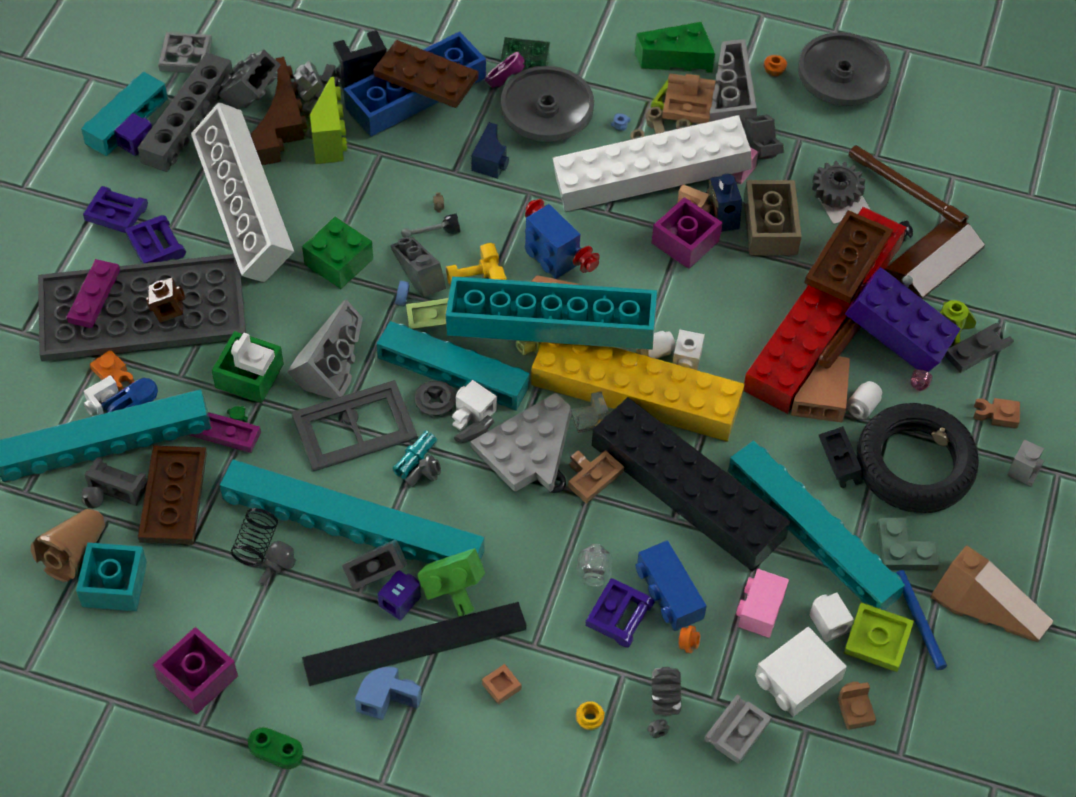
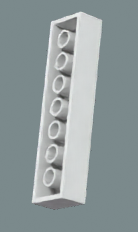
M218 102L191 135L241 276L265 283L290 257L294 249L241 110Z
M739 115L553 158L555 176L565 212L707 180L712 177L722 176L723 174H733L752 169L751 149Z

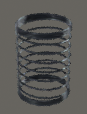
M251 508L246 512L241 529H250L262 535L270 534V537L259 538L244 531L245 533H240L241 529H239V534H237V539H235V544H233L230 553L235 560L242 564L259 566L263 563L278 525V519L269 511ZM249 512L264 513L273 518L276 525L274 523V526L259 524L252 520L259 519L250 518L248 514L263 516L258 513ZM243 524H252L264 530L272 529V532L261 533L246 526L247 528H242ZM241 534H248L260 540L268 539V542L258 543L254 540L245 538ZM239 539H246L250 542L257 543L258 545L266 544V547L256 548L252 545L243 543ZM235 549H242L246 552L256 554L260 558L245 556ZM264 549V552L259 553L257 550ZM233 550L247 558L261 559V562L252 563L242 560L233 553Z

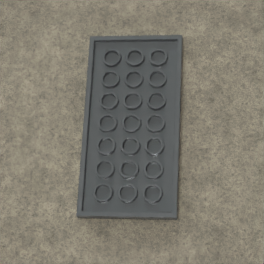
M234 254L119 266L120 272L93 328L70 324L67 320V315L90 269L38 275L39 356L41 361L103 355L107 351L121 353L229 341L234 331L242 334L246 333L241 273ZM173 278L176 285L181 286L185 294L183 315L159 323L154 312L150 311L146 302V297L149 296V285L160 280Z

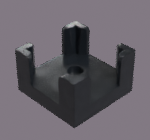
M377 30L367 33L372 46L350 52L344 40L333 42L334 52L341 67V70L339 67L335 68L336 76L343 90L373 75V69L386 54L387 48Z

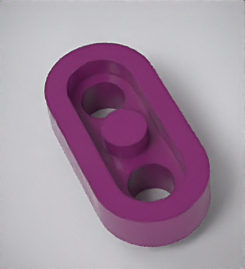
M518 52L513 53L488 73L485 82L491 88L501 87L505 84L508 77L512 74L516 75L523 70L525 59Z

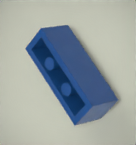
M666 540L640 551L637 564L635 565L636 571L641 579L646 580L651 598L654 601H658L661 606V614L667 624L670 623L674 631L682 629V627L703 620L707 606L669 541Z

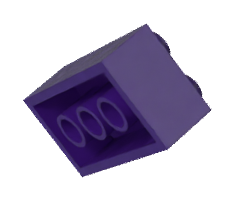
M881 267L866 281L845 312V315L924 376L941 362L960 331L958 326Z

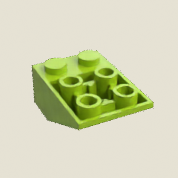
M330 77L310 113L315 164L343 162V152L347 151L346 137H342L346 135L345 121L339 119L344 118L343 106L341 102L337 103V101L341 100L340 86H335L334 77Z

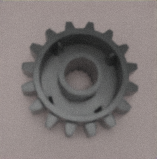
M834 161L833 166L825 163L824 168L818 167L817 173H814L812 190L816 191L815 197L819 198L822 201L821 203H825L832 208L843 209V207L847 206L852 207L854 201H860V197L864 194L866 180L861 178V171L855 172L856 166L849 168L847 167V162L839 165L837 161Z

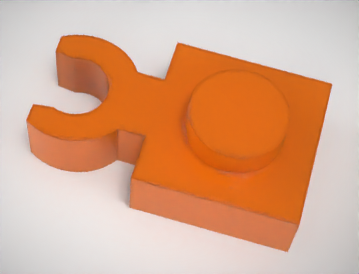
M107 351L90 363L91 370L101 380L111 375L116 381L118 391L123 389L121 384L123 381H128L130 384L134 382L132 374L126 372V364L112 351Z

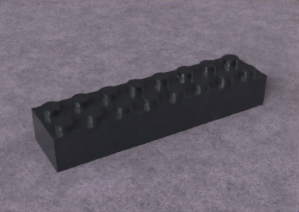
M627 397L593 428L592 447L601 454L606 450L624 466V472L752 572L787 538L791 521Z

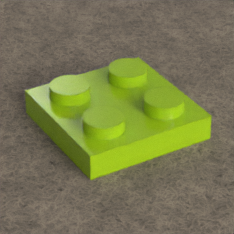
M860 603L844 654L898 672L914 621Z

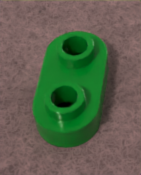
M266 727L255 729L248 737L249 750L256 758L284 769L296 768L303 761L304 752L302 744L295 738ZM260 738L267 739V741L262 744L257 742ZM287 748H292L293 752L290 754H285L284 750Z

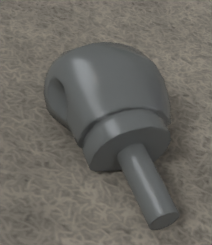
M282 541L273 542L268 548L265 560L262 563L267 569L258 582L261 585H265L272 572L279 574L281 569L293 568L296 562L294 549Z

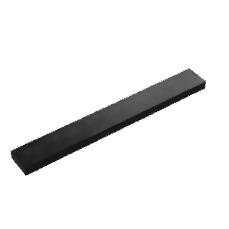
M519 602L305 656L302 657L308 684L312 686L526 630V623Z

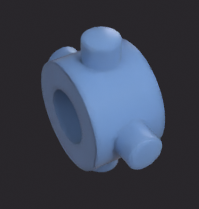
M617 113L614 117V122H611V126H614L617 130L624 131L627 129V124L631 122V119L624 114Z

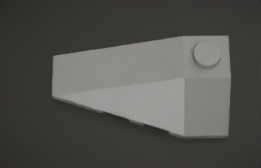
M347 299L340 304L297 355L287 371L305 391L335 399L343 396L351 383L352 375L349 372L351 364L355 362L356 356L353 354L354 345L359 341L363 317Z

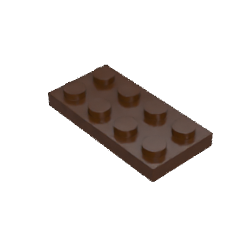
M395 40L373 69L375 77L456 109L478 79V71L399 40Z
M847 210L806 275L804 283L850 304L890 239L893 229Z
M153 445L138 533L139 543L194 545L207 458L206 447Z

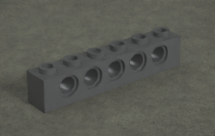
M206 52L139 145L138 151L142 164L167 172L170 166L176 163L182 149L188 146L192 137L191 133L210 113L215 102L221 99L218 95L223 89L221 84L229 75L232 76L234 73L231 60Z

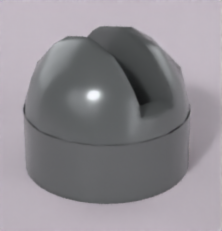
M98 487L82 489V503L87 508L93 509L102 504L104 498L103 489Z

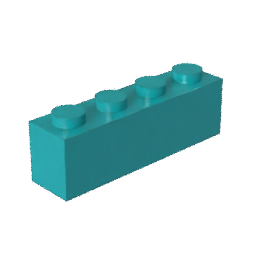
M143 71L126 88L117 93L114 99L102 107L91 120L84 124L81 130L85 144L108 156L118 146L114 130L132 113L147 119L168 100L165 83Z

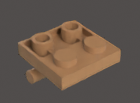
M669 74L662 118L671 120L687 119L689 122L697 124L709 122L716 80L703 79L699 75L686 74V76Z

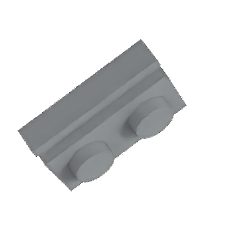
M737 694L706 734L704 741L710 742L721 753L740 764L769 725L772 717L750 702L746 703Z

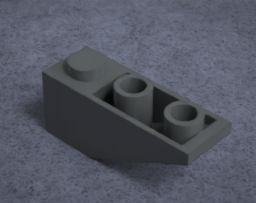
M405 237L398 240L397 243L390 245L412 285L423 297L446 289L440 262L413 237Z

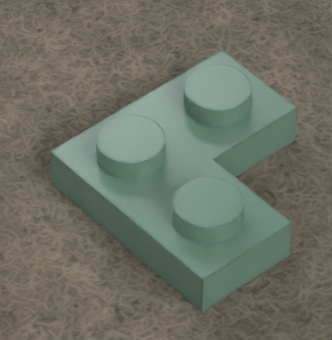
M906 518L878 519L877 526L882 562L889 570L938 569L939 561L936 541H909Z

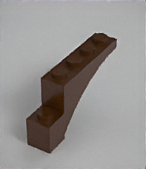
M285 57L275 58L281 65L277 70L275 95L265 117L256 129L250 133L261 165L281 162L280 152H284L283 143L304 140V130L307 129L305 115H300V112H303L301 100L295 97L298 95L296 82H291V79H294L291 65H286Z

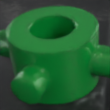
M235 406L227 410V414L230 415L231 419L242 422L248 421L244 406Z

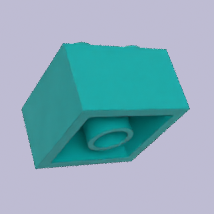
M87 542L76 589L81 606L86 608L137 611L147 566L143 547Z

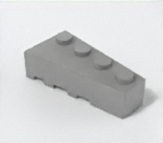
M745 39L722 42L712 107L710 108V122L739 115L742 126L745 128V118L757 116Z

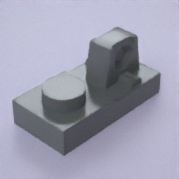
M310 61L296 69L293 78L301 98L307 102L323 88V84L316 66Z

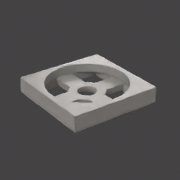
M166 32L158 64L159 71L192 73L198 63H188V59L192 56L201 57L202 59L206 52H210L211 35ZM182 42L178 46H173L176 43ZM192 42L200 44L203 48L193 47ZM188 49L189 53L182 54L181 51ZM166 55H177L179 57L178 62H169L166 59Z

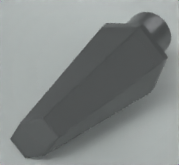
M487 415L481 422H474L454 437L455 441L464 443L488 432V428L494 423L493 418Z

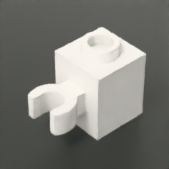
M474 380L466 387H461L455 397L456 412L452 418L456 421L453 422L452 426L461 431L468 424L469 420L473 423L481 422L487 415L492 416L497 410V396Z

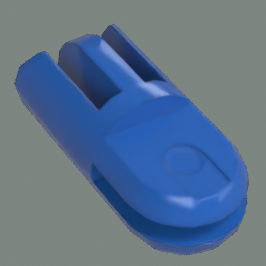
M150 378L138 379L102 402L101 406L104 410H107L106 413L152 402L158 393L157 385Z

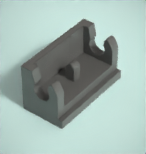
M99 457L95 459L90 469L84 474L88 487L101 488L104 490L105 495L137 506L146 491L148 479L145 478L146 474L132 475L108 466Z

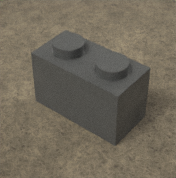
M397 539L346 561L342 564V567L352 589L355 590L403 569L408 563Z

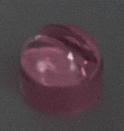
M914 370L911 376V385L918 391H924L930 386L933 376L924 370Z

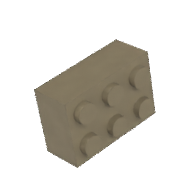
M747 180L743 200L749 255H798L802 236L795 180Z

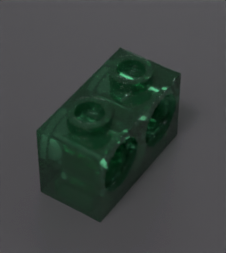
M505 37L501 62L513 53L518 52L525 59L522 71L533 67L548 66L550 42Z

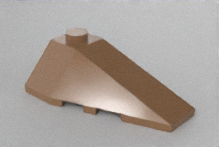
M967 545L951 563L930 598L954 614L960 616L966 614L979 619L978 622L988 625V622L1003 627L1006 632L1035 642H1039L1054 622L990 560Z

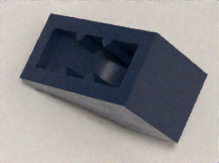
M488 123L471 154V171L497 179L502 170L505 171L509 163V157H506L507 146L500 144L498 141V124Z

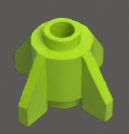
M950 300L943 303L940 313L960 328L959 333L952 342L953 347L960 343V332L963 329L975 328L977 322L968 307L961 301Z

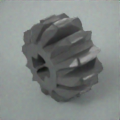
M655 668L652 672V710L657 715L671 716L679 714L681 711V674L678 668Z

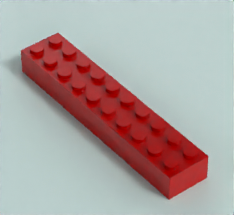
M862 207L858 215L893 229L853 300L866 281L880 267L885 270L902 246L907 228L865 207ZM808 285L747 371L743 391L788 414L793 406L794 397L820 360L819 356L849 319L845 312L851 303L849 304Z

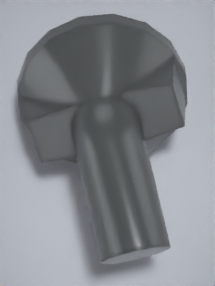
M428 455L426 459L420 460L419 466L412 471L405 479V482L413 487L423 475L431 481H436L441 473L438 459Z

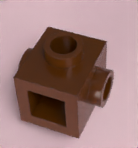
M173 278L160 280L149 285V296L146 297V302L150 311L154 312L159 323L183 315L185 294L182 287L177 286Z

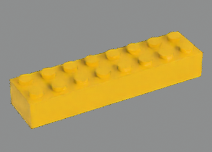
M542 342L531 368L532 386L615 409L628 397L661 423L727 442L741 404L745 385L744 383L624 349L606 346Z

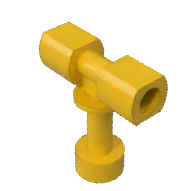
M486 243L480 246L482 259L479 260V265L458 269L456 264L446 266L449 286H451L452 276L471 277L482 275L484 279L507 280L503 267L498 266L499 256L495 244Z

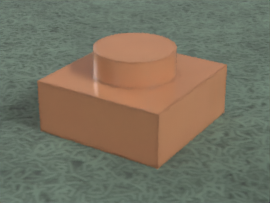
M505 664L482 679V685L498 705L519 692L522 686Z

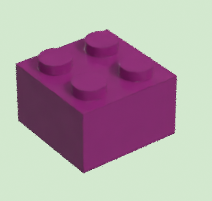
M684 197L653 225L651 243L690 269L720 241L722 222Z
M196 627L153 664L157 680L196 715L238 677L235 661Z

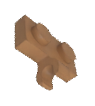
M606 450L592 462L587 460L580 451H576L570 456L572 462L569 463V466L579 473L568 481V487L587 504L623 473L624 466Z

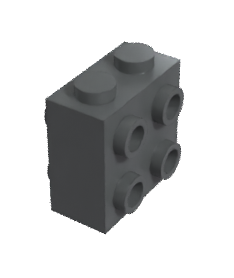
M265 49L257 54L252 52L245 61L240 60L233 67V75H229L222 82L221 86L223 89L218 95L230 107L239 109L244 106L246 108L254 99L258 101L266 93L264 88L277 78L276 71L281 65Z

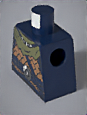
M723 174L722 176L710 178L706 193L709 194L708 205H711L710 214L722 222L721 232L740 229L742 198L734 176Z

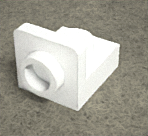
M243 333L241 338L234 342L231 350L236 367L264 376L275 357L274 350L251 343L250 336L247 333Z
M111 375L84 390L86 398L84 406L91 416L104 414L101 403L119 392L116 381Z

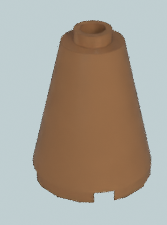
M85 509L38 536L31 543V553L36 563L41 560L46 566L43 571L56 580L68 582L71 578L74 579L82 568L87 542L96 543L105 528L102 514L96 510Z

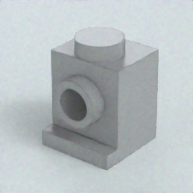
M1024 439L1007 475L1032 487L1044 460L1040 459L1044 448Z

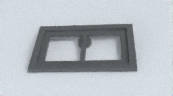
M395 380L292 412L313 472L418 438ZM386 398L399 430L363 441L356 423L358 421V413L354 408ZM344 412L343 421L348 425H352L358 443L322 454L310 422Z

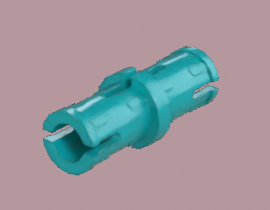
M425 430L413 445H409L406 448L405 455L393 467V472L398 477L403 473L401 478L406 479L414 467L419 464V461L425 459V454L437 442L434 434L430 432L428 435L429 431Z

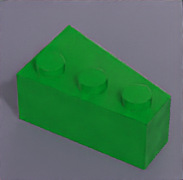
M702 22L636 33L635 55L641 69L670 70V67L684 68V71L691 72V69H706V73H713L715 52Z

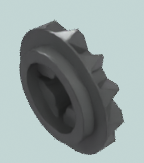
M429 381L417 389L415 404L422 414L427 413L431 417L434 415H441L443 417L446 412H451L454 404H456V393L449 384L443 381ZM431 397L434 399L440 397V403L437 401L431 403Z

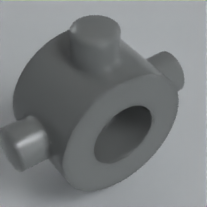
M659 719L648 726V732H651L650 735L653 738H659L667 734L670 727L667 725L666 720Z

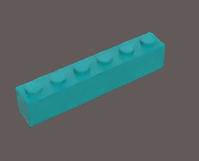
M390 321L377 342L378 359L431 379L443 381L457 389L463 386L466 387L474 380L497 396V404L517 411L529 389V373L523 369L509 366L494 358L485 357L473 350L458 347L452 342L434 338L428 333H421L410 329L404 324Z

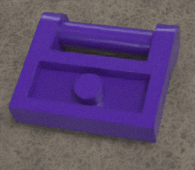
M101 186L83 213L84 220L126 233L125 229L134 226L141 213L146 211L148 200L141 197L136 199Z
M165 215L157 216L125 229L126 236L142 264L168 261L173 258L181 259L186 255L185 248L182 244L178 243L169 227L170 222ZM155 230L161 231L169 245L168 248H163L154 232Z
M611 578L587 617L585 626L614 639L619 645L628 648L634 640L632 636L645 613L651 610L655 601L650 596ZM630 602L637 603V607L624 630L617 628L616 626Z

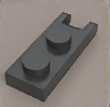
M994 323L949 348L945 357L962 373L1009 347L1014 340L1011 336L1002 340L996 334L1001 326L998 323Z

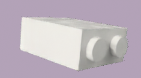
M807 627L758 664L755 677L760 687L766 691L768 690L775 697L778 706L782 710L788 711L794 717L841 681L847 666Z

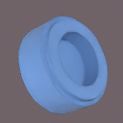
M400 280L395 305L403 307L406 305L410 287L409 282Z

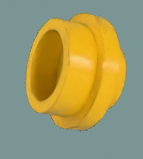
M585 702L576 711V721L584 729H597L604 721V711L595 702ZM587 714H592L595 716V718L593 720H588L585 718V716Z

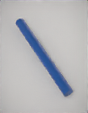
M899 570L896 573L905 584L902 594L936 669L943 670L947 667L945 659L905 571Z

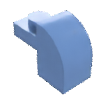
M382 667L369 673L361 683L355 698L356 712L383 720L391 700L418 709L422 699L421 686H418L409 679L399 680L398 668Z

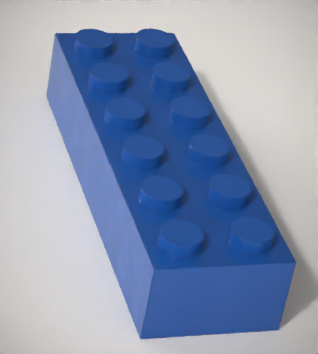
M460 31L423 49L478 71V79L474 84L486 78V58ZM374 74L344 88L345 108L370 137L439 102L375 77Z

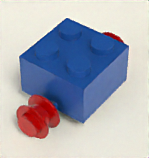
M542 199L532 200L527 204L525 211V250L530 257H534L540 263L545 272L550 273L557 279L581 265L580 271L582 273L592 272L598 267L600 255L592 253L593 248L591 246L580 247L581 234L550 204L544 206Z

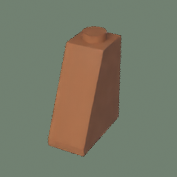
M839 356L833 365L827 369L817 364L794 397L791 416L842 423L847 403L850 358Z

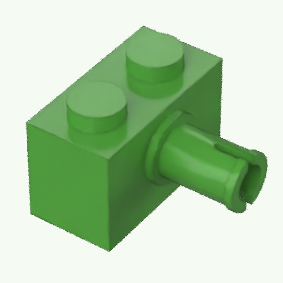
M476 548L428 563L417 574L427 600L448 594L452 598L458 616H463V612L467 615L475 610L466 587L477 584L485 575V570Z

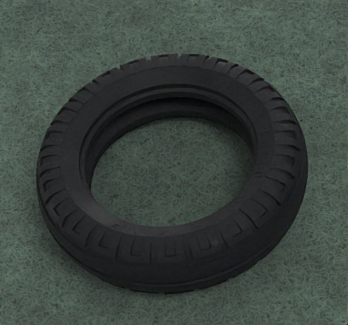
M903 403L882 410L866 424L857 444V459L862 469L863 480L868 488L885 503L908 512L931 513L954 505L969 492L978 473V451L969 430L952 414L950 415L947 411L928 404ZM940 428H945V433L950 441L946 447L953 459V471L944 480L929 485L914 484L899 478L886 466L882 457L881 446L890 436L902 431H919L932 436L933 431L937 432Z

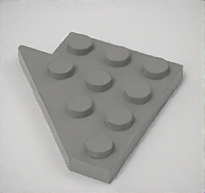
M555 393L470 441L471 447L514 492L535 480H538L551 492L554 489L572 415L571 406Z

